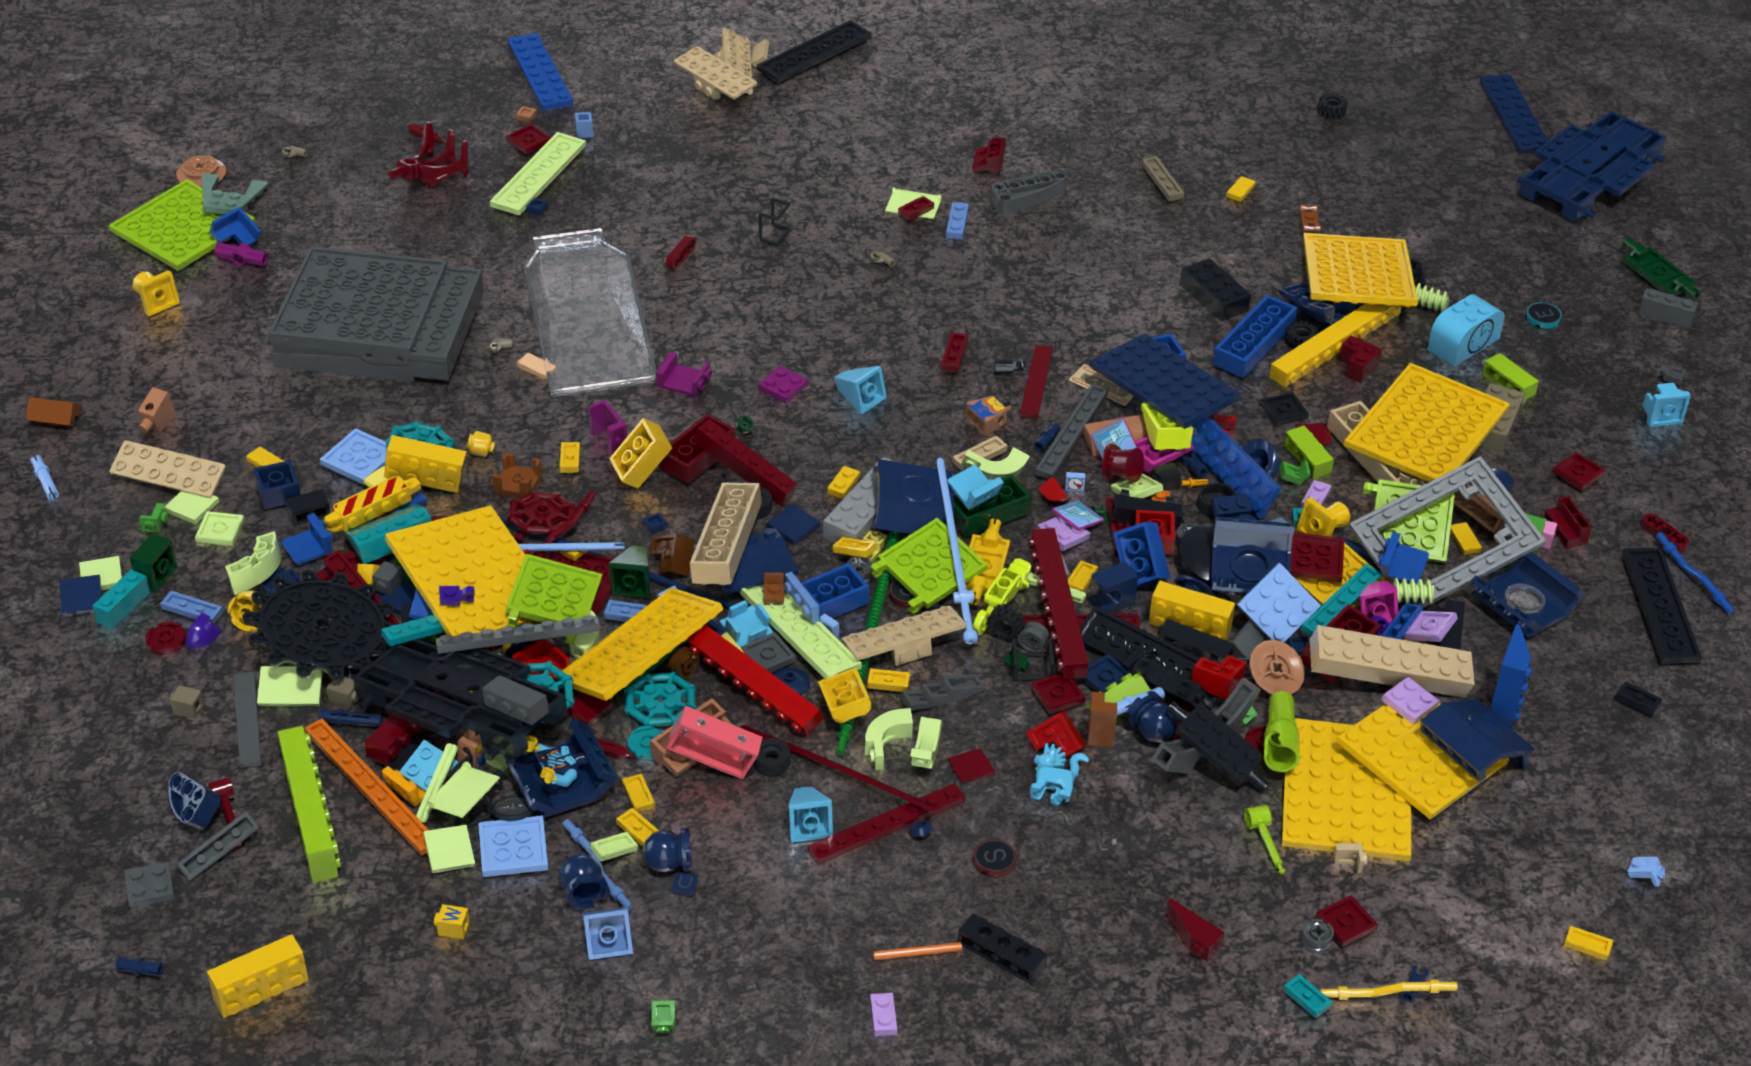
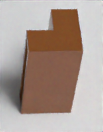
M29 397L26 420L75 426L76 415H81L82 404Z
M1092 692L1087 746L1113 748L1118 703L1105 702V693Z

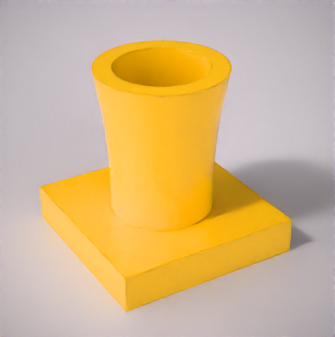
M169 270L156 276L145 271L139 273L134 278L133 289L136 293L140 294L147 316L150 317L180 303L173 275Z
M1309 497L1305 500L1296 530L1300 533L1332 537L1335 528L1346 527L1349 524V510L1341 502H1334L1325 508L1312 497Z

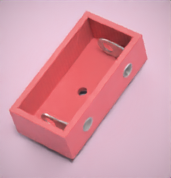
M685 706L670 731L666 749L743 780L759 754L762 737Z

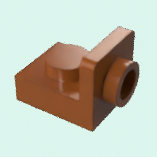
M764 573V603H784V573Z

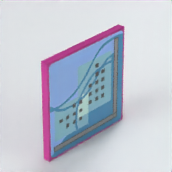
M1124 418L1091 434L1102 459L1105 446L1108 443L1116 444L1121 450L1138 448Z
M1079 500L1052 509L1055 514L1078 531L1102 523L1105 520Z

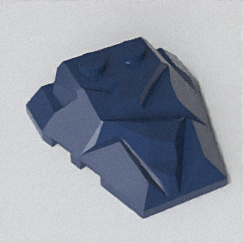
M1304 283L1280 288L1278 292L1285 300L1318 322L1324 323L1327 327L1364 304L1312 300L1309 284Z

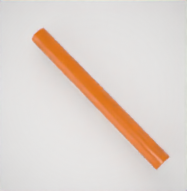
M961 942L874 951L873 958L875 961L962 951Z

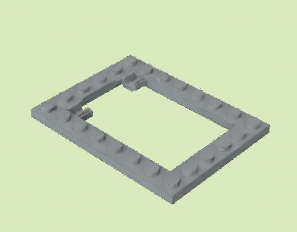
M1481 456L1349 523V528L1381 570L1378 562L1381 554L1385 555L1386 549H1384L1386 541L1379 531L1457 491L1460 492L1465 500L1470 499L1474 493L1486 497L1506 523L1504 525L1506 528L1494 535L1499 545L1431 580V585L1434 583L1433 603L1471 584V580L1475 575L1482 578L1546 544L1544 537ZM1509 536L1510 540L1507 541L1505 537ZM1386 577L1387 580L1393 585L1394 579ZM1410 598L1409 604H1414L1412 598ZM1419 598L1415 605H1421L1425 608L1430 605L1429 599H1426L1425 604H1422Z

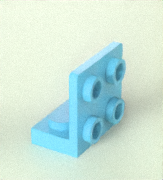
M973 465L947 480L948 485L968 510L996 496L1004 483L1000 477L988 480L977 465Z
M423 740L400 772L406 779L413 781L418 787L427 791L443 751ZM453 759L449 771L458 764V761Z

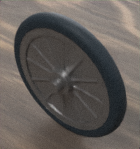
M510 796L494 802L491 813L496 818L502 820H520L532 815L534 810L527 805L525 797Z

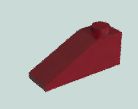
M1171 898L1168 900L1166 915L1188 950L1195 956L1208 962L1223 946L1225 932Z

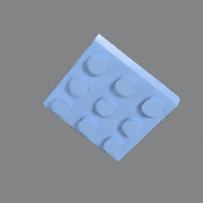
M355 428L320 458V465L365 485L363 481L366 477L385 466L388 447L385 441Z
M1280 563L1236 604L1270 640L1285 642L1321 606Z
M543 816L526 817L520 820L479 822L483 877L548 870Z

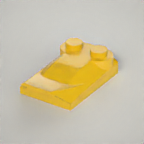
M857 668L839 673L829 679L826 678L818 681L834 722L845 723L855 717L864 716L871 710V701Z

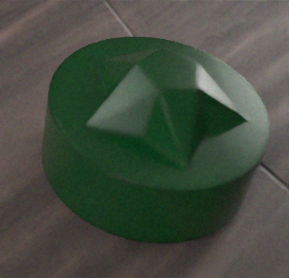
M742 415L736 420L735 427L738 432L746 435L754 429V422L750 417Z

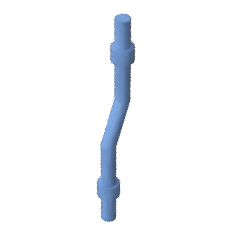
M569 819L564 820L563 826L569 831L570 837L575 843H579L600 865L602 876H604L609 886L610 896L630 911L633 908V904L627 899L621 887L616 886L604 873L602 863L590 849L591 843L585 838V833L580 828H576Z

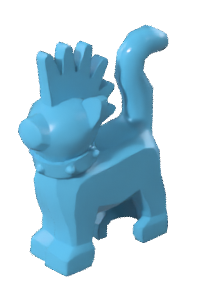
M1045 743L1044 753L1036 755L1034 758V763L1037 765L1035 768L1037 770L1036 783L1031 784L1030 798L1040 801L1046 789L1052 790L1055 793L1051 794L1050 803L1059 806L1064 799L1066 802L1070 801L1075 778L1078 776L1080 769L1078 762L1088 763L1089 758L1084 753H1076L1069 760L1070 770L1063 769L1066 762L1064 758L1066 753H1060L1061 747L1056 749L1054 748L1055 744H1052L1049 749L1048 743Z

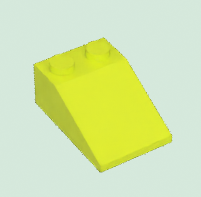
M1142 403L1141 408L1149 441L1154 449L1161 451L1165 449L1182 450L1191 447L1192 426L1184 429L1147 404Z

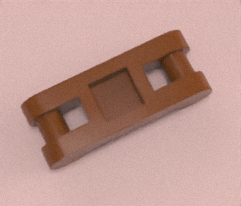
M1300 204L1299 214L1302 234L1308 232L1320 234L1321 226L1318 219L1317 204H1312L1311 206Z

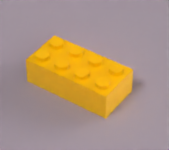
M392 435L386 452L384 477L400 476L403 480L415 477L421 483V486L458 493L463 479L467 451Z
M1159 581L1152 595L1149 624L1160 627V625H1164L1166 619H1170L1227 641L1232 629L1235 603Z
M293 934L207 971L213 1000L223 1018L234 1015L252 1005H257L261 1001L277 996L288 989L308 981L304 954Z

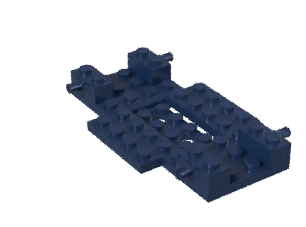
M1612 111L1608 112L1594 124L1590 122L1586 130L1570 124L1535 151L1534 156L1544 162L1526 176L1518 177L1517 183L1521 184L1519 195L1534 201L1542 194L1562 203L1561 215L1569 220L1576 222L1582 216H1588L1594 220L1597 213L1591 211L1594 206L1596 196L1606 190L1619 197L1654 169L1655 163L1651 161L1656 160L1662 164L1666 162L1667 158L1660 155L1663 153L1666 136ZM1619 154H1621L1618 158L1611 162V159L1614 156H1618ZM1611 162L1609 165L1602 169V166L1605 163ZM1602 169L1597 174H1594L1596 170Z

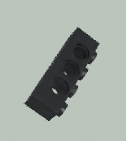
M974 913L958 930L957 942H961L962 947L1030 985H1033L1046 969L1047 953Z

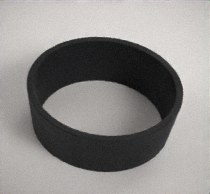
M1210 483L1200 490L1196 506L1203 515L1215 519L1212 506L1206 503L1202 496L1208 493H1222L1232 496L1237 495V493L1226 484Z

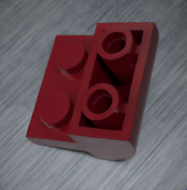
M1005 137L993 138L989 140L987 147L982 146L976 149L972 165L974 173L990 170L991 175L1001 169L1006 150Z

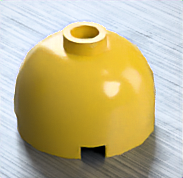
M256 591L241 592L229 603L228 614L230 613L232 617L231 621L241 630L251 631V629H258L254 626L246 625L242 618L245 612H256L261 609L251 599L252 593Z

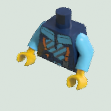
M527 736L528 749L526 751L533 752L535 750L534 755L537 769L550 792L561 787H568L573 781L579 779L578 766L588 763L584 751L573 755L570 748L566 745L547 747L538 743L536 737Z

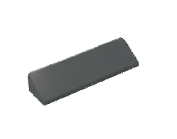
M1251 619L1247 621L1231 642L1233 643V652L1236 658L1250 659L1255 646L1262 643L1266 638V635Z
M245 811L175 866L191 881L260 827L250 814Z

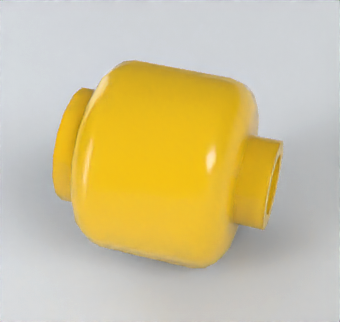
M475 431L473 435H469L466 448L469 449V453L472 455L487 457L489 452H493L495 442L492 441L490 434Z

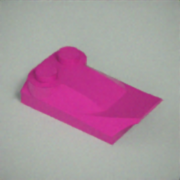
M1148 436L1135 441L1137 447L1143 452V470L1148 474H1152L1153 468L1173 461L1194 449V446L1191 444L1190 448L1182 450H1157L1152 446Z

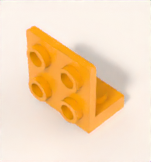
M387 766L382 770L388 787L414 807L422 802L426 791L418 787L413 781L406 779L397 769L394 771Z

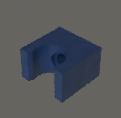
M1125 561L1092 574L1091 579L1101 590L1098 594L1089 597V603L1093 607L1097 606L1112 614L1135 605L1138 576Z

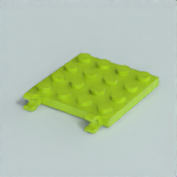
M1379 479L1378 484L1365 482L1363 494H1376L1375 511L1422 485ZM1455 493L1379 531L1380 535L1386 541L1387 538L1391 539L1393 532L1401 534L1400 544L1428 552V561L1446 564Z
M935 518L878 555V562L871 565L873 569L871 575L874 578L880 577L884 570L887 569L916 597L908 602L911 606L908 608V611L913 615L919 612L923 605L928 609L958 589L948 527L938 518ZM957 537L966 584L974 576H978L986 571L987 564Z
M526 554L506 605L505 613H509L507 626L515 628L518 616L538 622H558L565 618L580 619L583 616L589 615L603 574ZM576 635L567 636L565 643L574 644Z

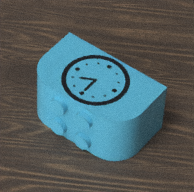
M1471 294L1444 310L1437 317L1431 329L1427 350L1455 367L1500 339L1505 317L1504 312L1477 295Z

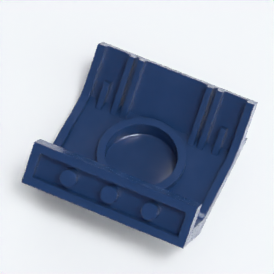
M878 459V466H873L872 473L877 474L878 505L875 520L872 521V528L912 534L935 518H938L947 526L937 468ZM945 470L948 480L952 477V471ZM948 485L949 494H950V500H951V505H952V511H953V517H954V497H953V490H952L951 487Z
M1215 517L1211 565V589L1215 594L1245 596L1278 563L1290 573L1294 524Z
M1477 699L1443 702L1420 720L1421 732L1478 782L1486 778V770L1503 758L1510 757L1512 760L1517 758L1521 762V768L1524 770L1530 766V754L1535 748Z
M573 719L569 724L573 731L572 736L564 744L555 746L566 745L570 748L573 755L584 751L588 759L587 764L578 766L579 779L573 781L568 787H561L550 792L543 778L540 777L541 774L537 769L534 754H521L515 760L504 756L506 765L511 769L513 778L520 786V792L527 800V805L536 811L538 816H543V818L598 801L618 779L589 725Z

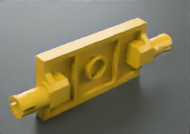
M991 519L988 529L981 535L973 534L969 548L987 564L986 571L978 576H974L972 580L965 584L967 591L973 590L975 605L980 604L981 595L985 596L991 584L1001 570L1004 569L1011 540L1003 539L999 535L1001 521L996 519L995 524V519Z

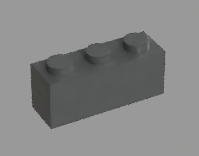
M1647 288L1638 314L1690 329L1698 302Z
M500 675L482 688L484 704L530 725H533L549 713L547 696Z

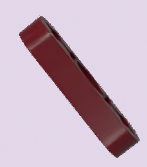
M688 234L684 236L668 255L666 268L677 270L694 250L697 241L696 237Z
M1649 513L1643 516L1641 527L1655 538L1658 533L1662 531L1667 532L1669 535H1665V537L1675 544L1679 553L1687 551L1689 539L1655 514Z

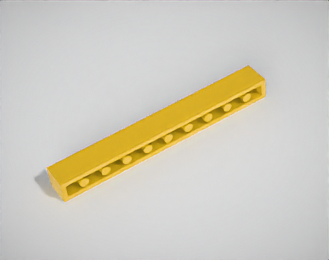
M1365 303L1271 363L1269 378L1286 388L1340 353L1342 343L1350 335L1363 339L1381 325L1397 317L1401 312V305L1386 306L1385 304L1369 305Z

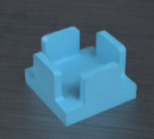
M1674 383L1657 385V390L1660 394H1655L1652 397L1651 393H1646L1643 408L1648 415L1646 423L1649 427L1683 423L1691 397L1688 391L1677 389Z
M744 600L731 606L728 616L719 621L720 628L727 632L740 648L773 633L769 627L770 616L761 604L756 605L755 609L753 605L747 607L748 603Z

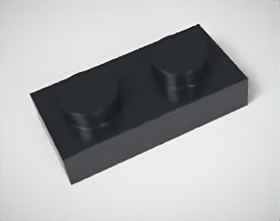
M1626 681L1615 697L1651 716L1654 715L1662 703V698Z

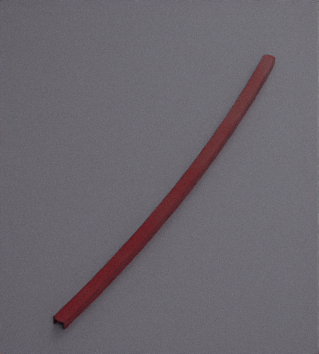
M740 726V728L761 736L762 739H778L751 727ZM784 741L793 752L855 777L929 812L934 811V806L916 797Z

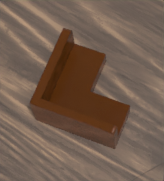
M677 533L652 536L649 555L661 556L659 573H675L685 577L689 576L694 539Z

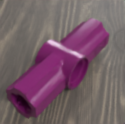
M218 242L214 251L215 257L232 260L238 266L249 263L265 267L269 258L268 252L252 249L245 243L235 246Z

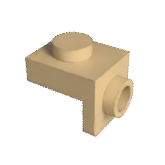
M1336 843L1333 855L1334 864H1356L1357 873H1362L1363 866L1367 864V853L1363 852L1361 843Z

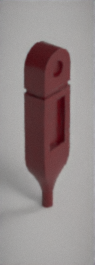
M410 124L408 126L409 133L422 139L424 127ZM433 131L434 142L444 144L445 141L441 140L438 134Z
M596 738L607 757L614 759L631 757L636 759V755L629 753L624 746Z

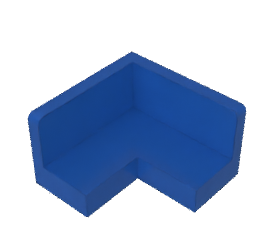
M238 207L213 220L209 233L217 242L224 243L234 238L239 244L245 243L251 247L258 243L261 230L243 209Z

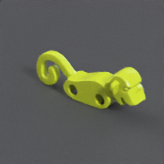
M1020 558L1014 559L1009 568L1002 569L991 584L984 597V602L988 604L986 611L980 610L973 623V630L977 632L978 636L982 635L988 628L986 624L987 618L997 605H1007L1018 591L1029 588L1028 575L1031 572V564Z

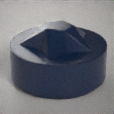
M920 821L910 827L913 837H925L933 830L929 821Z

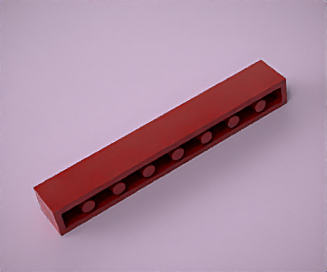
M706 624L687 639L690 645L689 649L698 656H702L708 666H715L724 678H731L736 687L739 689L743 687L752 699H759L765 709L776 712V716L783 722L788 721L797 733L800 734L802 732L808 736L824 719L820 709Z

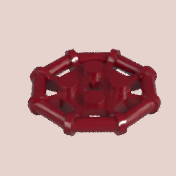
M531 491L530 494L518 499L514 498L510 501L511 507L507 520L509 523H513L520 528L523 534L534 533L549 536V534L570 520L577 510V506L567 501L558 492L550 494Z

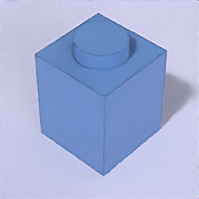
M591 112L575 113L577 138L586 139L593 137Z

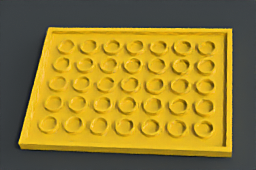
M1303 234L1310 297L1312 300L1320 302L1327 300L1335 303L1343 301L1352 304L1367 303L1369 305L1385 304L1386 306H1417L1418 298L1405 239Z
M1410 363L1344 440L1343 446L1422 480L1431 482L1466 464L1508 411L1510 403Z
M491 505L385 534V541L447 635L457 636L464 632L479 633L485 629L500 630L507 626L509 613H505V609L525 558V553ZM439 586H459L460 590L467 586H473L475 590L474 602L460 601V606H440ZM518 616L516 627L519 624H535L538 621Z
M1295 718L1300 736V760L1294 769L1284 772L1281 846L1334 852L1336 843H1361L1363 852H1366L1368 857L1410 861L1411 804L1336 742L1337 737L1353 725Z

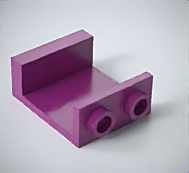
M670 351L656 372V387L697 397L699 392L703 391L707 380H710L712 376L710 361H706L702 369L698 370L678 365L677 353Z
M603 400L589 406L590 434L594 436L606 431L608 455L611 457L627 438V425L607 401Z

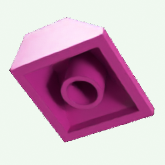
M1387 581L1367 585L1360 594V612L1369 618L1378 615L1385 618L1390 624L1398 613L1397 588Z

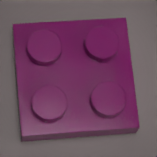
M779 366L758 383V390L787 404L808 386V379Z

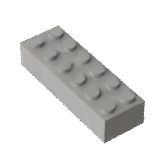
M882 457V458H881L882 460L892 461V460H890V459H888V458H885V457ZM873 468L823 520V538L834 543L841 537L863 540L870 530L875 531L877 529L872 528V521L875 520L878 505L877 474H872Z

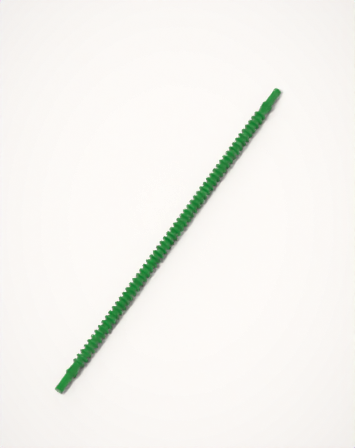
M890 531L885 551L899 542L901 532ZM887 569L877 579L864 631L869 628L878 627L891 576ZM870 657L860 660L862 667L858 669V673L863 684ZM855 718L840 725L841 731L838 733L837 738L839 741L836 749L838 756L844 755L846 743L850 740L849 733L852 731Z

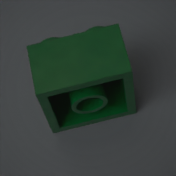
M153 533L142 542L141 546L130 557L132 570L147 576L149 589L152 592L156 593L178 568L172 539Z

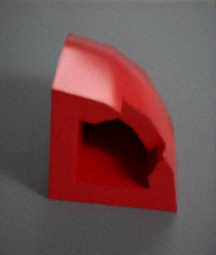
M1051 477L1038 487L1043 496L1052 502L1061 503L1069 499L1062 485L1054 477Z

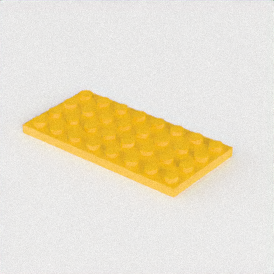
M671 587L562 671L573 677V689L607 701L613 698L622 688L627 687L636 677L642 675L650 666L656 664L659 659L672 652L677 645L686 641L695 631L700 630L704 624L714 619L723 610V607L719 602Z

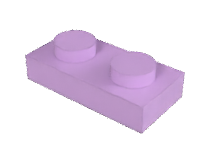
M1314 480L1301 502V508H1303L1305 500L1309 497H1312L1323 506L1331 492L1332 485Z
M893 993L870 994L874 1036L897 1035Z

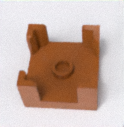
M505 453L502 459L503 471L499 476L498 472L495 471L492 476L494 493L521 498L530 494L531 491H535L542 478L541 459L533 458V469L516 466L515 455Z

